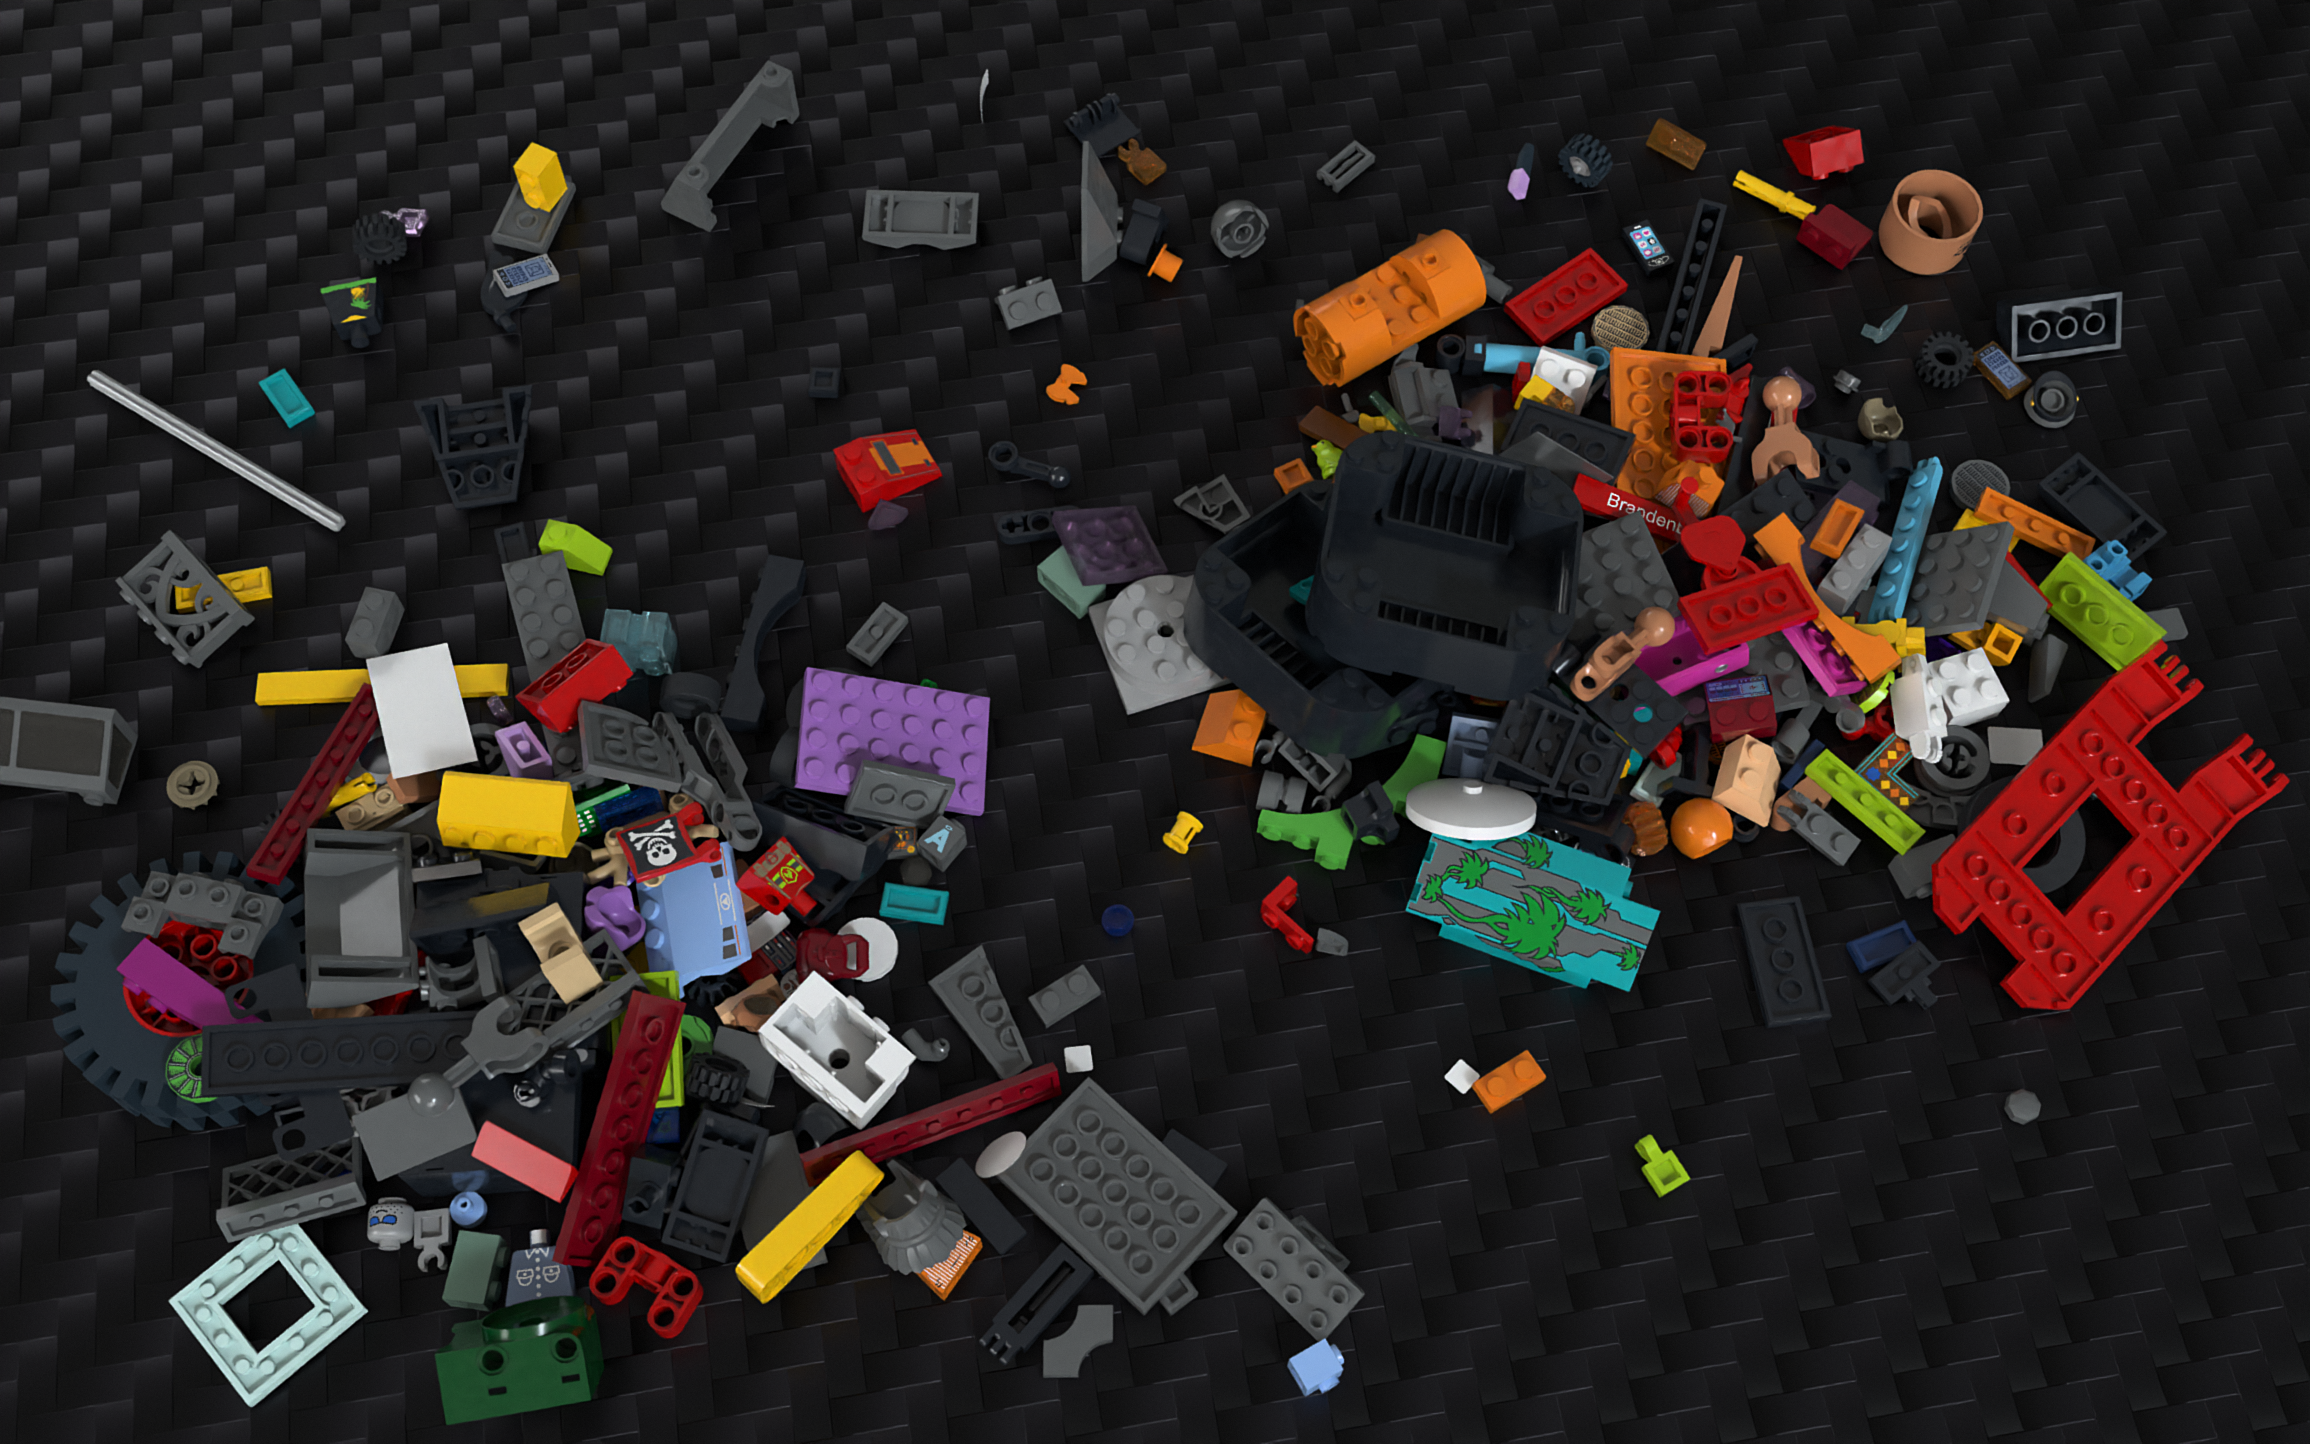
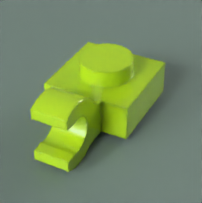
M1651 1134L1635 1144L1638 1153L1648 1162L1641 1170L1659 1198L1690 1180V1177L1673 1151L1670 1150L1663 1154Z

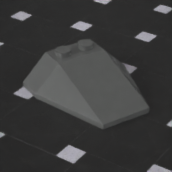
M1083 141L1081 185L1082 282H1088L1117 259V247L1121 248L1123 242V230H1117L1118 224H1123V207H1118V195L1090 142Z

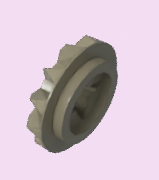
M190 761L180 765L171 773L166 789L171 801L180 808L189 807L195 810L196 806L201 804L207 805L208 800L212 796H217L216 789L220 782L217 772L211 765L202 761ZM195 777L201 786H197L194 794H192L187 787L193 784Z

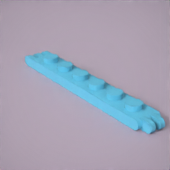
M1936 456L1929 458L1928 461H1919L1916 470H1913V474L1908 479L1893 530V539L1885 557L1868 615V624H1877L1883 620L1896 622L1897 618L1902 617L1943 474V468Z

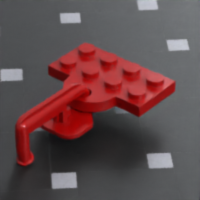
M1685 477L1681 481V486L1672 508L1683 527L1680 534L1682 546L1692 560L1705 564L1706 568L1701 576L1700 586L1702 591L1679 598L1676 605L1705 655L1816 619L1820 611L1789 562L1761 571L1753 561L1740 556L1746 538L1734 519L1718 515L1702 521L1698 520L1688 502L1691 495L1698 491L1699 484L1694 477Z

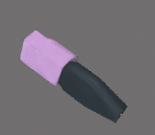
M1531 143L1524 144L1518 156L1516 170L1510 175L1508 190L1516 200L1524 199L1526 196L1534 153V145Z

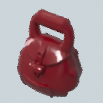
M812 927L799 934L796 941V972L799 983L802 984L813 971L818 973L828 983H832L841 978L851 979L860 977L869 969V942L863 936L858 934L835 935L827 929ZM856 942V970L847 968L849 959L847 945Z

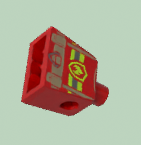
M784 836L764 853L735 883L740 891L774 915H779L791 904L804 917L817 904L804 890L815 878L814 873Z

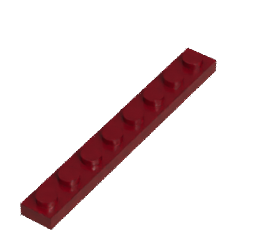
M363 683L246 867L248 877L278 886L282 882L305 845L307 828L316 827L380 724L372 685Z
M1051 1062L799 1154L805 1180L809 1188L822 1183L857 1150H860L875 1164L1059 1096L1062 1093L1058 1070L1054 1063Z

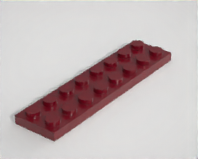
M633 990L622 1029L617 1039L613 1059L607 1073L601 1099L597 1106L591 1132L587 1139L585 1152L578 1170L579 1174L576 1178L560 1235L556 1242L552 1261L561 1265L596 1268L610 1245L616 1240L622 1221L631 1157L645 1144L686 1003Z

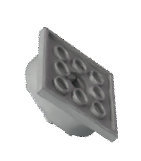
M1173 575L1147 577L1126 587L1115 599L1088 607V613L1127 715L1233 683L1228 678L1221 679L1193 653L1184 637L1183 615L1194 575L1185 578ZM1161 630L1163 631V634H1169V635H1171V636H1170V637H1162V636H1160V635H1161Z

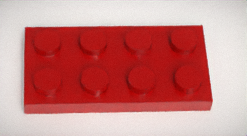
M1590 247L1505 303L1504 311L1542 348L1626 292L1628 284Z

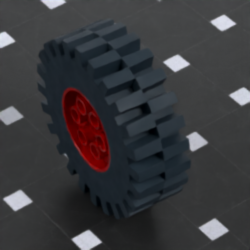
M200 851L184 853L183 872L181 873L192 875L193 872H201L209 875L213 880L221 882L226 878L241 882L246 891L277 897L281 900L284 907L278 923L266 934L254 959H249L241 954H235L230 957L228 955L231 952L222 953L217 947L223 931L177 922L170 916L162 927L158 938L135 931L125 932L121 925L133 897H141L145 884L135 875L129 873L117 881L128 899L117 907L100 894L89 906L103 922L98 929H95L77 921L68 935L83 952L81 955L60 952L55 968L71 982L51 986V1001L65 1013L52 1019L56 1033L69 1043L68 1046L63 1048L66 1056L84 1072L82 1075L127 1111L137 1117L142 1114L154 1124L169 1128L174 1119L187 1130H204L206 1116H209L222 1127L239 1124L237 1107L244 1105L257 1116L268 1112L273 1107L272 1105H263L258 1095L218 1097L210 1102L194 1103L184 1100L170 1088L166 1078V1063L172 1051L183 1040L202 1034L203 1030L198 1029V1027L180 1017H175V1014L168 1009L158 1018L159 1011L147 1002L150 998L149 995L142 991L137 996L122 984L125 977L116 968L144 937L224 994L226 989L232 985L295 963L306 994L304 894L299 891L286 875L279 886L248 877L246 871L248 864L245 866L231 852L218 851L214 866ZM165 858L149 863L151 871L175 876L180 873ZM234 968L232 973L228 976L229 969ZM249 988L240 989L239 991H243L239 1000L236 998L233 1000L246 1010L250 1009L256 1003V993ZM268 1009L253 1014L263 1022H272ZM202 1062L196 1066L195 1076H201Z

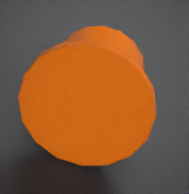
M1165 243L1147 276L1150 277L1152 273H1155L1171 283L1183 260L1165 250L1168 245Z

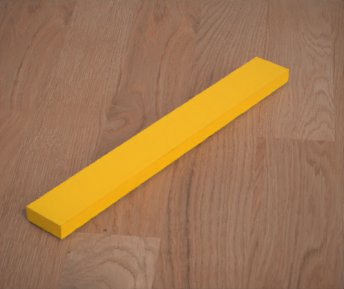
M508 663L453 666L462 698L508 696L510 674ZM368 669L258 673L255 702L258 706L352 702L363 683L371 685Z

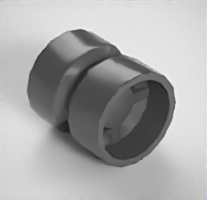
M1265 770L1256 809L1274 812L1280 810L1281 813L1301 814L1309 781L1294 776L1286 780L1282 773Z

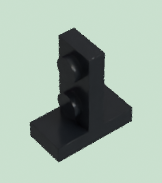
M1699 723L1683 733L1681 776L1673 775L1657 784L1656 796L1680 803L1698 797L1712 798L1714 786L1707 785L1710 776L1708 758L1712 747L1710 727L1708 725Z

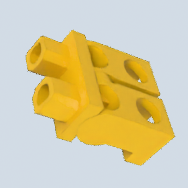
M1842 617L1845 623L1863 633L1874 637L1881 633L1900 656L1901 660L1916 653L1926 657L1925 628L1907 627L1906 618H1897L1896 623L1890 620H1883L1877 624H1855V617ZM1902 663L1892 670L1898 668V672H1902Z

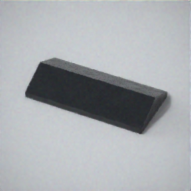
M1493 383L1461 392L1460 447L1499 456L1501 453L1500 448L1518 411L1514 408L1515 402L1512 400V392Z

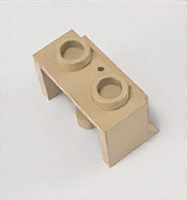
M387 783L335 813L345 830L381 831L412 814L413 811L408 803L399 804Z

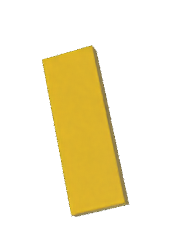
M267 566L217 575L241 603L272 598L271 574ZM202 583L191 588L175 586L176 610L179 614L196 611L195 597ZM207 597L204 600V610L206 609L205 605H210L213 602L212 597Z

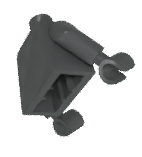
M1281 730L1272 735L1273 739L1271 741H1259L1254 754L1259 750H1266L1268 752L1262 758V764H1266L1272 759L1275 749L1279 746L1278 751L1319 792L1324 791L1323 796H1317L1309 803L1308 811L1317 803L1321 805L1322 812H1328L1331 808V799L1336 800L1351 781L1352 764L1348 759H1345V754L1329 753L1327 757L1314 754L1297 745Z

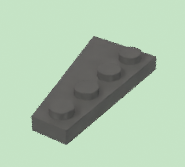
M982 945L929 981V987L1001 1080L1024 1073L1033 1067L1031 1058L1014 1023Z

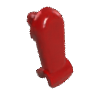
M1732 375L1730 376L1732 381L1730 393L1726 402L1716 414L1715 422L1716 419H1724L1722 409L1726 408L1727 414L1737 426L1744 418L1740 414L1745 398L1749 395L1748 385L1750 380L1748 376L1739 377Z

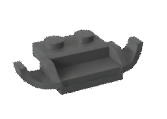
M1418 343L1397 354L1392 364L1391 375L1388 377L1395 410L1399 417V426L1405 427L1409 435L1442 442L1441 436H1434L1432 427L1434 424L1456 425L1461 419L1449 370L1424 368L1423 363L1416 362V353L1419 349Z

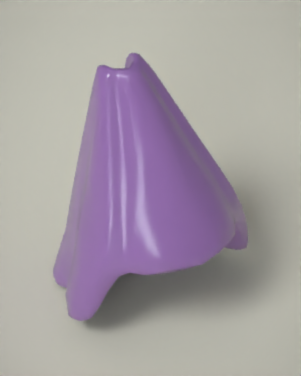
M619 885L612 889L598 886L587 893L584 916L589 938L605 928L621 952L642 938L646 929V923L642 915L635 910L632 894L628 887ZM606 942L593 949L594 958H606L609 948Z

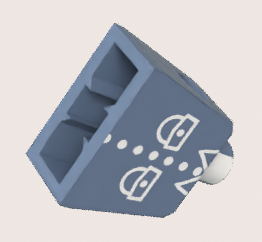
M538 1229L531 1231L530 1249L513 1253L506 1307L543 1297L578 1296L572 1266L561 1265L552 1261L556 1246H551L550 1230Z

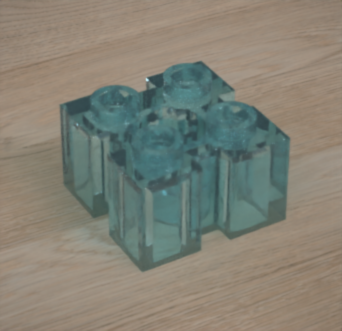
M605 610L600 641L613 644L631 671L636 672V668L644 669L645 673L653 676L673 673L678 641L674 630H671L672 624L668 613L643 611L642 615L632 614L630 610Z

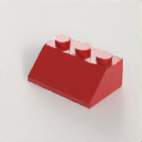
M586 639L515 697L549 730L558 733L568 732L579 723L577 709L581 700L602 704V699L610 693L621 690L627 684L626 680L633 675V672L613 644Z

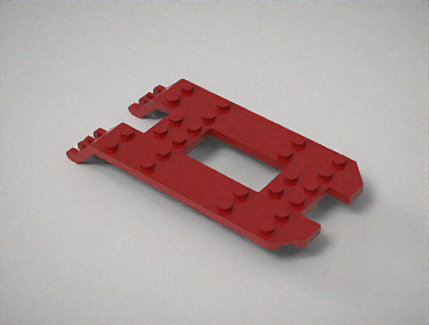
M2162 639L2155 641L2145 652L2109 677L1931 865L1933 911L1955 935L1963 933L1978 916L2019 961L1999 984L2021 1008L2070 1009L2238 820L2281 792L2290 781L2283 772L2275 774L2267 785L2260 779L2271 771L2275 765L2270 758L2260 763L2266 756L2262 749L2253 751L2246 761L2240 757V754L2253 744V739L2247 732L2238 736L2230 746L2191 772L2176 790L2135 747L2156 724L2189 702L2204 688V685L2198 678L2190 680L2182 691L2175 685L2189 673V668L2185 664L2178 667L2169 677L2167 676L2181 661L2177 655L2168 657L2161 667L2153 661L2168 649V645ZM2093 792L2133 837L2067 910L2061 914L2023 872L2022 868Z

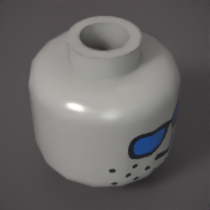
M398 1197L381 1198L378 1200V1204L370 1208L368 1212L367 1237L370 1241L378 1243L379 1249L398 1250L401 1243L408 1242L413 1237L415 1210L412 1206L406 1204V1199Z

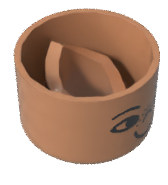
M1922 170L1912 173L1897 185L1882 217L1878 232L1880 245L1888 258L1904 270L1924 275L1945 272L1953 268L1963 258L1982 221L1983 206L1981 199L1967 181L1955 174L1941 170ZM1919 225L1927 226L1934 230L1940 239L1929 237L1920 229Z

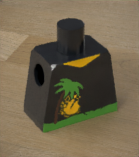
M376 277L321 288V293L332 322L342 340L351 339L352 346L362 348L369 344L368 335L377 334L382 331L384 295Z

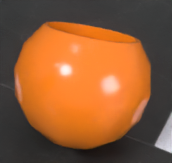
M1698 797L1684 802L1676 809L1671 818L1670 834L1673 844L1683 855L1696 859L1732 840L1734 825L1730 813L1722 804L1711 798Z

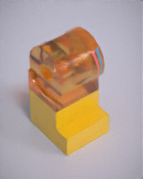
M1536 374L1519 393L1514 406L1518 410L1523 398H1527L1566 412L1573 413L1575 410V404L1570 397Z

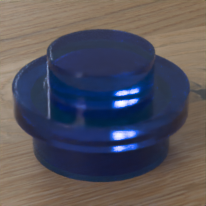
M1112 905L1102 915L1104 930L1113 936L1127 934L1134 925L1133 913L1124 905Z

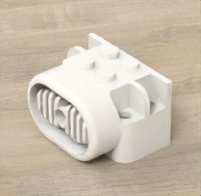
M813 971L758 1030L761 1044L777 1061L789 1070L793 1079L815 1099L830 1105L841 1117H844L853 1126L862 1130L896 1092V1088L907 1076L909 1066L916 1059V1056L888 1033L890 1029L882 1020L877 1017L873 1019L868 1017L863 1012L864 1006L851 995L846 998L818 973ZM838 1058H844L849 1062L843 1069L831 1067L832 1062Z

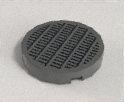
M1968 460L1960 464L1949 480L1950 497L1964 511L1967 508L1973 512L1975 511L1981 493L1986 487L2009 497L2010 493L2009 480L2002 469L1984 460Z

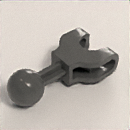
M501 996L477 1013L470 1035L461 1042L468 1052L467 1056L443 1074L435 1072L425 1073L412 1082L408 1091L410 1107L415 1113L426 1118H435L443 1115L454 1102V1090L478 1071L482 1070L489 1080L499 1073L525 1071L547 1052L549 1048L548 1037L536 1027H527L514 1035H509L511 1030L521 1021L522 1010L520 1004L513 997Z

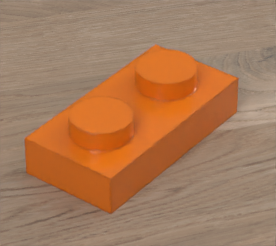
M1526 1050L1475 1081L1472 1088L1491 1114L1543 1082L1546 1075L1529 1051Z

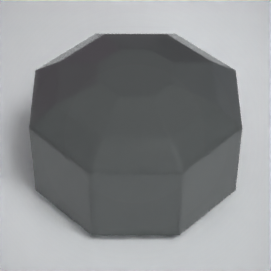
M2020 1089L2011 1093L2006 1098L2004 1110L2010 1120L2026 1124L2038 1117L2041 1103L2034 1093Z

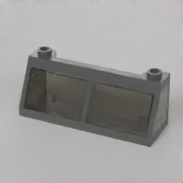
M0 697V784L77 792L84 797V802L95 806H102L103 803L117 804L138 735L116 709Z

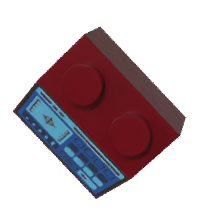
M1767 674L1703 682L1712 744L1736 741L1745 734L1753 738L1776 736L1777 721Z

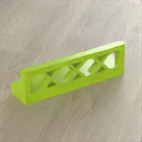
M1827 748L1805 769L1804 773L1902 856L1908 850L1914 848L1926 831Z

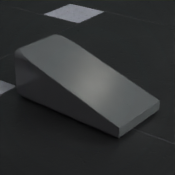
M2051 634L2043 636L2041 640L2033 642L2027 700L2030 703L2036 702L2050 694L2068 649V644Z

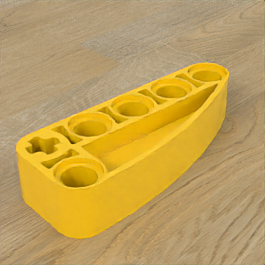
M860 1150L851 1154L740 1261L735 1269L738 1279L762 1304L770 1301L846 1223L881 1182L884 1173Z

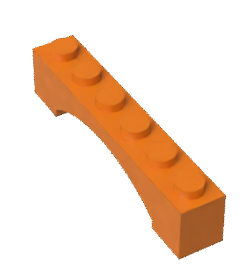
M1784 512L1753 535L1758 542L1754 545V548L1764 560L1770 557L1776 566L1788 562L1791 564L1820 611L1817 618L1812 621L1822 633L1825 630L1829 631L1834 638L1830 644L1841 657L1845 654L1849 656L1854 663L1850 666V669L1860 681L1867 679L1872 685L1902 663L1900 656L1881 633L1874 637L1853 628L1837 617L1819 598L1811 586L1803 566L1800 545L1805 542V539Z

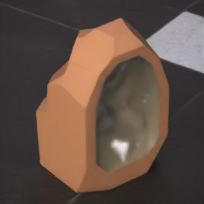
M754 994L743 998L734 1007L732 1013L735 1017L736 1025L743 1026L748 1032H755L759 1036L758 1030L780 1008L782 1003L778 998L768 994Z

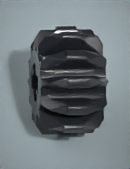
M738 967L723 975L700 976L685 985L689 988L687 992L689 998H697L696 1002L700 1007H703L709 1001L711 1009L715 1010L717 1001L722 1000L723 1002L728 998L727 995L735 996L738 994V989L735 987V985L741 983L740 975L736 974ZM715 977L717 982L711 985L708 980Z

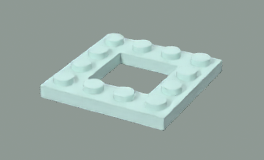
M299 1223L246 1238L169 1300L170 1304L247 1405L251 1407L261 1401L368 1312ZM280 1260L315 1307L258 1353L222 1305L276 1261Z

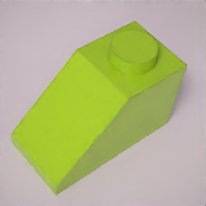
M551 519L548 520L539 541L542 555L562 550L567 568L603 576L613 552L610 546L578 525Z

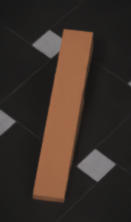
M1735 256L1693 349L1692 356L1712 358L1721 352L1742 256Z

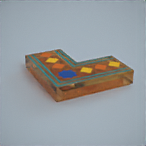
M1892 732L1854 772L1904 813L1920 795L1897 775L1914 755H1912L1910 746L1896 733Z

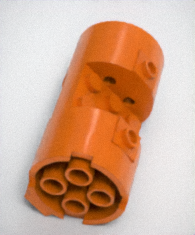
M1442 229L1394 255L1386 263L1359 278L1346 282L1297 309L1293 317L1295 335L1297 337L1302 336L1303 344L1306 348L1303 354L1307 360V367L1323 386L1336 383L1337 387H1340L1480 308L1486 300V284L1479 263L1467 244L1452 231Z

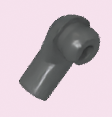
M915 1028L909 1029L902 1036L905 1044L916 1058L921 1061H941L948 1056L950 1044L944 1038L925 1042Z

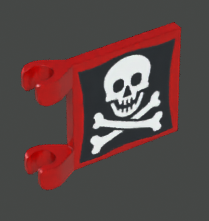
M692 802L677 813L615 833L637 884L700 862L714 863L722 858L719 850L720 844L717 839L706 840L695 849L685 826H697L704 822L703 808L699 802Z

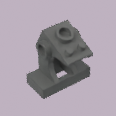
M486 935L473 939L475 955L468 964L452 968L451 965L445 963L436 965L429 956L425 957V967H419V975H425V980H419L421 1001L428 1000L429 1013L456 1012L460 1008L484 1000L490 1004L497 998L506 996L498 951ZM474 980L473 986L459 991L456 990L457 985Z

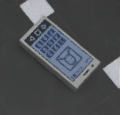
M547 254L493 270V277L505 297L559 281V273Z

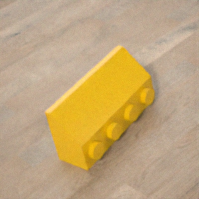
M445 771L443 774L437 815V824L443 846L568 857L580 835L570 782Z

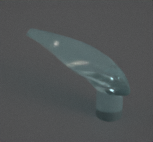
M1904 305L1890 319L1884 321L1880 329L1865 324L1861 334L1874 339L1875 343L1886 340L1903 319L1908 306Z

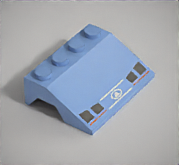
M727 841L719 843L722 858L717 862H700L667 873L665 880L657 887H648L643 882L638 884L636 882L640 914L646 923L644 940L649 973L679 971L680 999L685 996L683 986L696 978L708 975H723L752 958L741 892L735 885L738 881L733 847Z

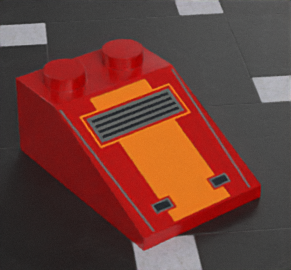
M916 429L860 437L833 449L837 470L863 513L942 476V472Z

